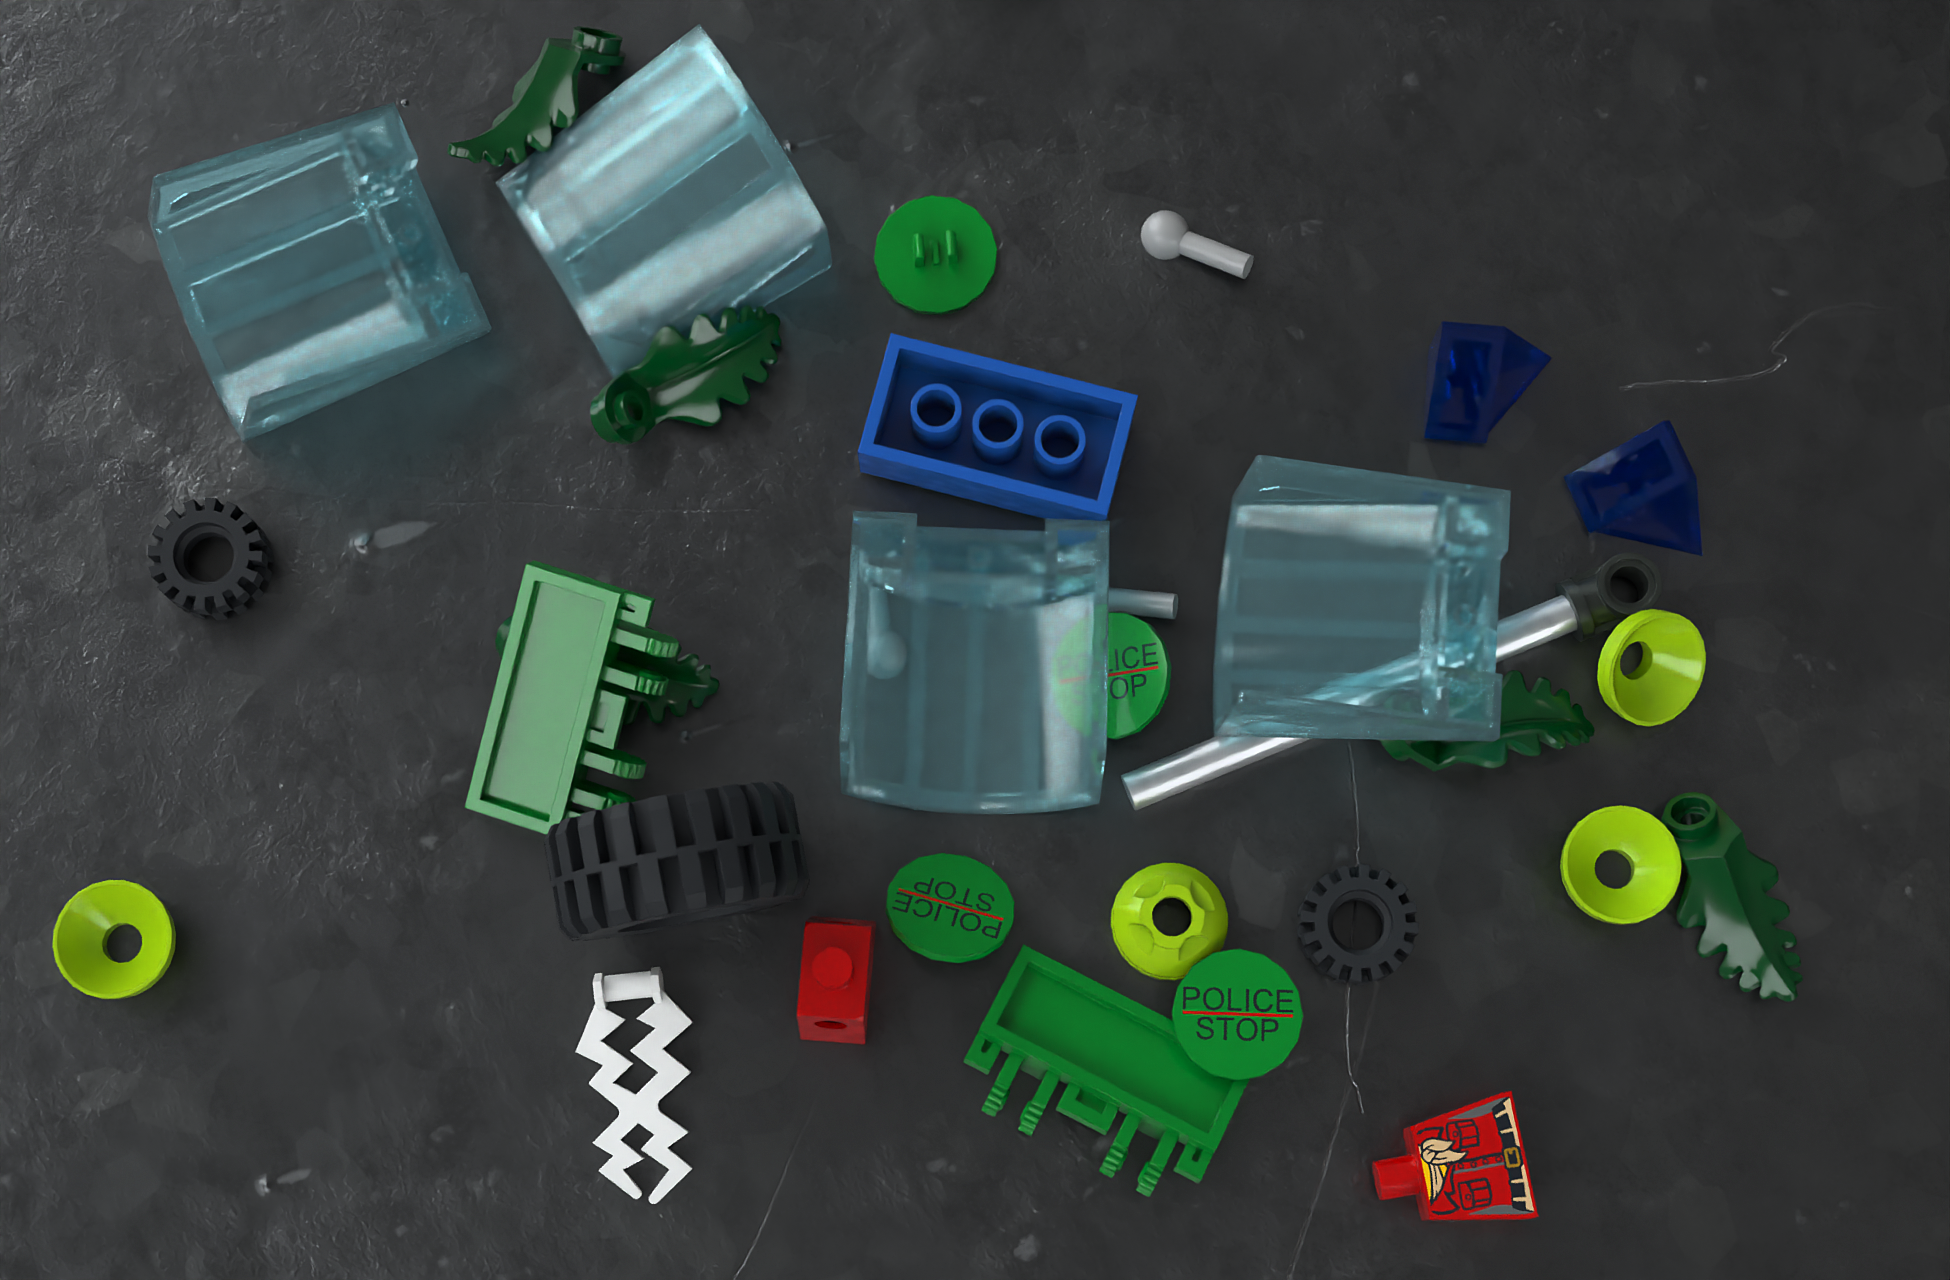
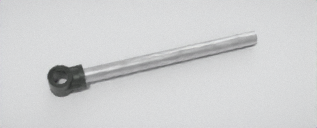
M1632 552L1617 554L1605 564L1558 582L1555 585L1556 597L1125 773L1121 775V779L1134 810H1139L1383 710L1388 703L1397 698L1407 700L1570 632L1578 641L1582 642L1614 629L1627 617L1642 610H1649L1656 604L1661 596L1663 585L1660 571L1653 561L1642 554ZM1620 576L1631 580L1637 587V602L1625 603L1618 600L1611 591V578Z

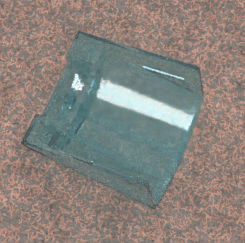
M700 24L582 114L571 127L564 128L553 137V145L549 151L542 152L536 150L527 157L525 162L518 164L495 182L499 192L527 238L529 237L612 378L616 377L622 370L641 363L656 333L661 328L673 326L687 339L694 318L699 314L705 313L710 317L716 329H718L721 315L726 308L733 307L739 320L740 310L745 305H750L755 312L759 306H766L825 272L833 265L828 229L812 199L752 98Z
M394 102L161 173L152 180L147 218L161 260L194 345L242 443L489 334L492 329L468 272H460L415 168L418 156Z
M1266 455L1256 456L1232 496L1227 526L1214 645V737L1496 741L1500 737L1503 674L1495 673L1500 561L1508 552L1511 491Z
M853 511L840 724L841 794L904 808L963 814L1037 813L1099 804L1107 750L1110 521L1046 518L1045 531L925 527L917 526V513Z

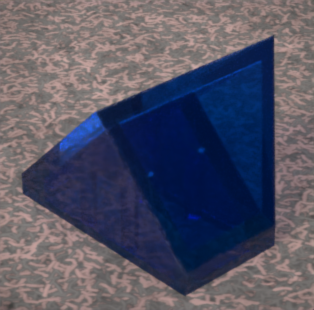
M1442 321L1428 350L1424 438L1487 443L1490 431L1539 375L1552 357L1505 326Z
M1670 420L1662 421L1564 476L1589 533H1602L1703 556L1697 477Z

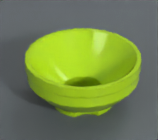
M1642 610L1627 617L1609 635L1601 650L1597 680L1605 703L1620 717L1636 725H1660L1675 718L1686 709L1695 697L1705 672L1706 652L1704 641L1698 629L1690 620L1683 616L1664 610ZM1639 641L1643 650L1642 660L1636 670L1628 675H1623L1620 668L1621 656L1630 644Z
M1622 805L1604 807L1590 813L1579 821L1567 836L1560 862L1563 884L1577 907L1597 920L1619 925L1641 922L1653 917L1665 908L1675 895L1680 882L1682 867L1678 846L1666 826L1650 813L1635 807ZM1613 851L1623 855L1628 860L1631 866V877L1624 887L1618 889L1609 888L1598 880L1595 874V863L1600 854Z
M1164 862L1150 865L1136 872L1123 884L1116 895L1112 907L1111 931L1116 947L1131 967L1143 975L1158 980L1175 981L1183 979L1190 968L1212 953L1221 951L1228 933V912L1225 900L1218 887L1208 876L1193 867L1181 863ZM1167 898H1176L1188 906L1191 913V924L1187 931L1178 936H1167L1158 931L1153 923L1152 912L1160 901Z
M106 880L94 883L79 891L67 902L59 914L53 932L55 961L62 975L76 989L101 999H124L138 995L151 988L164 975L171 964L176 944L174 922L165 904L155 893L139 884L125 880ZM133 925L142 936L141 950L131 961L118 963L108 954V938L117 927Z

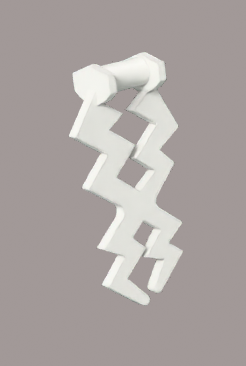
M652 967L651 971L604 976L603 973H596L593 979L595 1005L575 1052L603 1065L588 1084L613 1103L619 1110L618 1117L593 1142L596 1146L613 1155L598 1171L634 1199L642 1196V1190L625 1171V1168L643 1160L644 1157L622 1140L639 1123L654 1134L641 1150L669 1169L649 1196V1202L656 1204L693 1169L692 1166L668 1148L689 1133V1131L659 1109L660 1100L692 1072L663 1048L689 1027L693 1021L664 991L663 974L660 967ZM653 997L654 1004L636 1019L655 1029L634 1046L630 1052L658 1073L635 1094L615 1083L634 1063L602 1041L626 1020L607 1009L608 1002Z

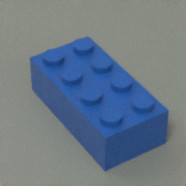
M891 333L857 452L860 472L1104 534L1134 419L1138 395Z

